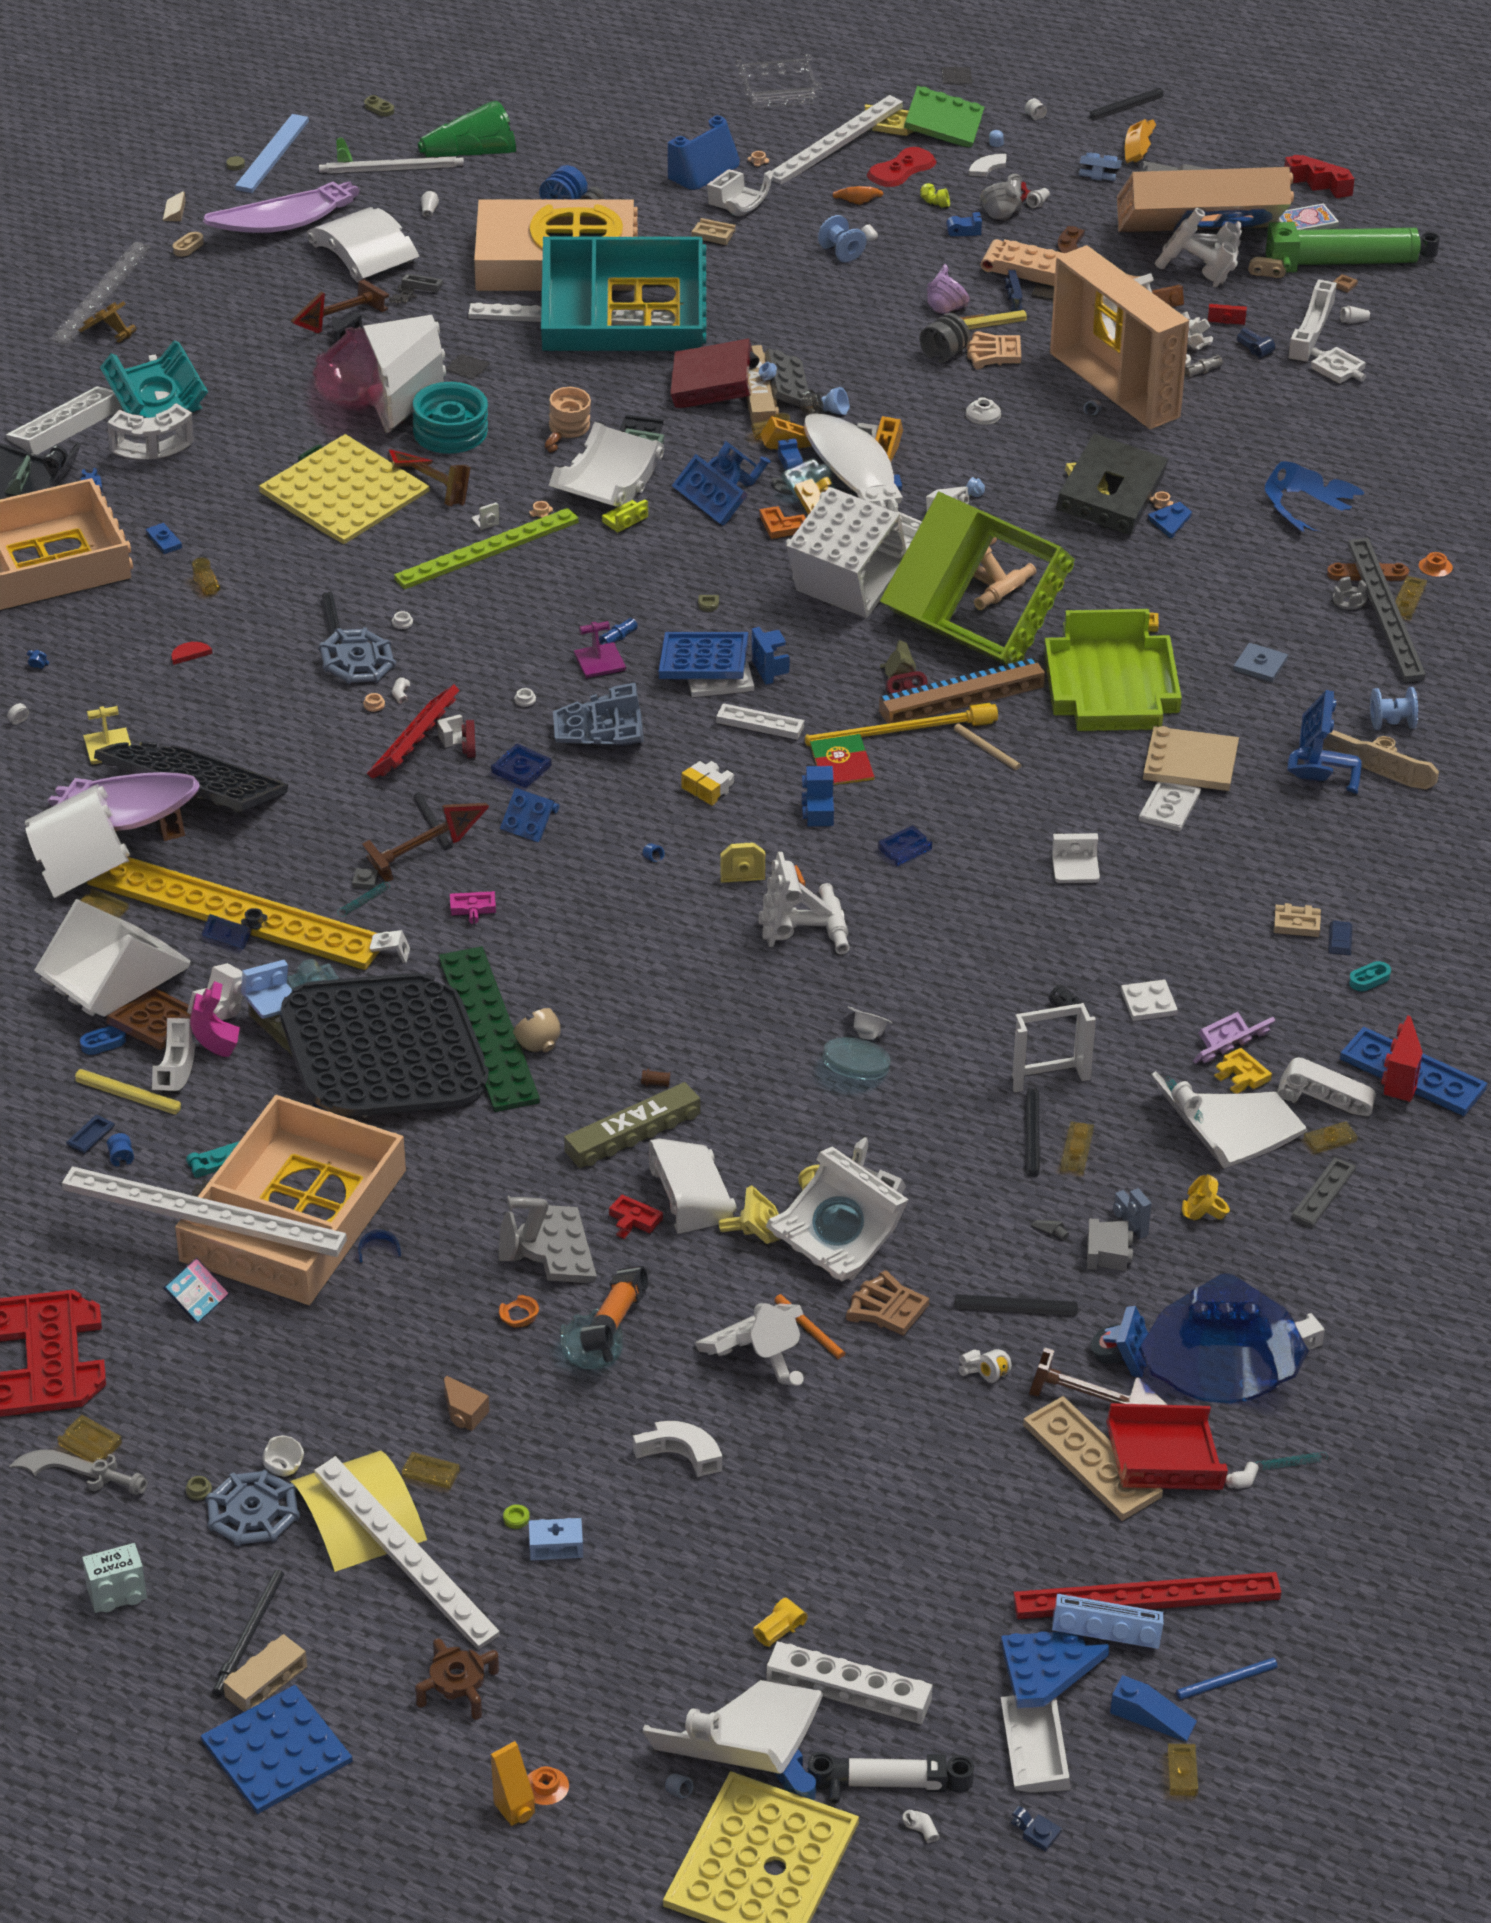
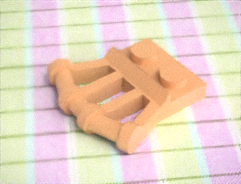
M979 331L974 332L972 335V340L967 347V357L972 360L975 369H981L985 365L994 363L1002 365V363H1021L1020 335H992Z

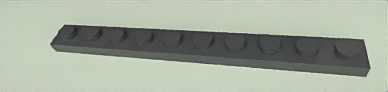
M1369 538L1349 540L1348 548L1361 579L1367 585V594L1404 683L1425 680V671Z

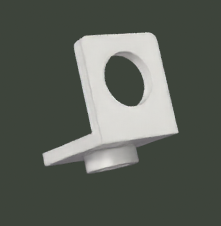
M498 503L481 507L479 515L472 517V520L481 530L499 524Z
M402 930L373 935L370 945L371 952L396 948L402 963L407 962L410 947Z

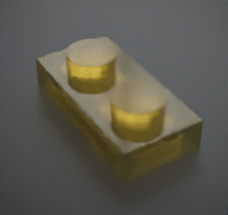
M1168 1743L1167 1757L1170 1795L1197 1796L1196 1744Z

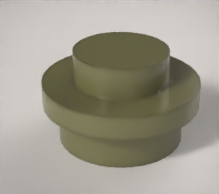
M203 1476L192 1477L186 1485V1494L192 1500H203L208 1493L212 1492L211 1483Z

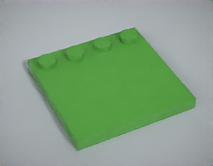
M917 86L904 128L961 146L972 147L984 106L975 102L965 101L959 97L946 95L943 92L932 91L927 87Z

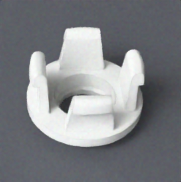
M1197 317L1195 320H1189L1187 343L1194 350H1200L1203 346L1210 345L1213 341L1212 336L1203 338L1202 332L1210 328V324L1206 319L1200 321V318Z

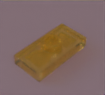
M1347 1121L1304 1133L1303 1139L1314 1154L1357 1142L1358 1136Z
M411 1452L402 1469V1476L451 1489L460 1472V1464Z

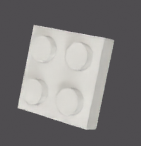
M1166 980L1121 985V993L1133 1021L1178 1014V1009Z

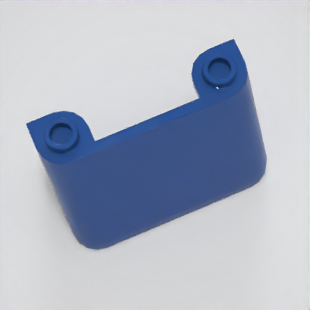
M719 115L712 117L709 120V127L712 129L691 141L683 136H677L675 139L667 142L668 179L688 189L695 190L707 185L728 169L733 170L739 166L740 159L726 119Z

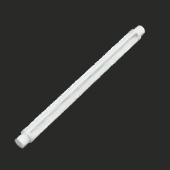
M439 157L338 162L319 165V172L331 174L450 168L464 166L463 158Z

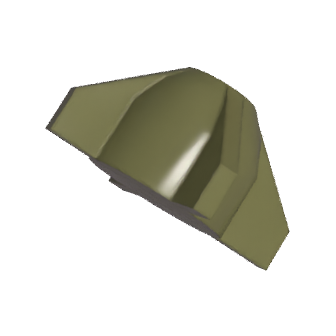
M899 640L897 642L896 650L890 655L887 663L880 664V668L885 669L888 679L895 675L916 671V664L912 659L908 645L903 641ZM893 683V688L898 687L896 683Z

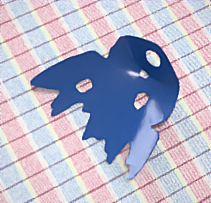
M1288 461L1280 462L1265 484V491L1275 504V508L1303 532V526L1313 531L1318 530L1295 519L1285 510L1280 503L1283 495L1281 491L1283 489H1286L1287 492H1299L1302 490L1340 511L1351 509L1352 506L1344 504L1336 498L1353 499L1354 495L1364 494V491L1357 486L1338 479L1331 480L1324 487L1321 474ZM1281 469H1285V478L1279 481L1278 473Z

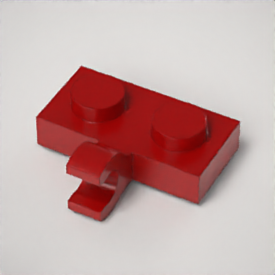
M621 1195L609 1207V1216L619 1220L616 1227L620 1228V1230L616 1233V1236L623 1239L631 1232L633 1226L651 1233L663 1220V1212L625 1195Z

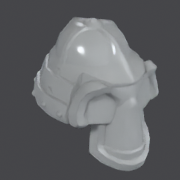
M1011 174L1008 176V182L993 184L981 192L979 196L980 205L990 217L995 220L1006 221L1014 212L1022 210V200L1020 199L1021 176L1019 174Z

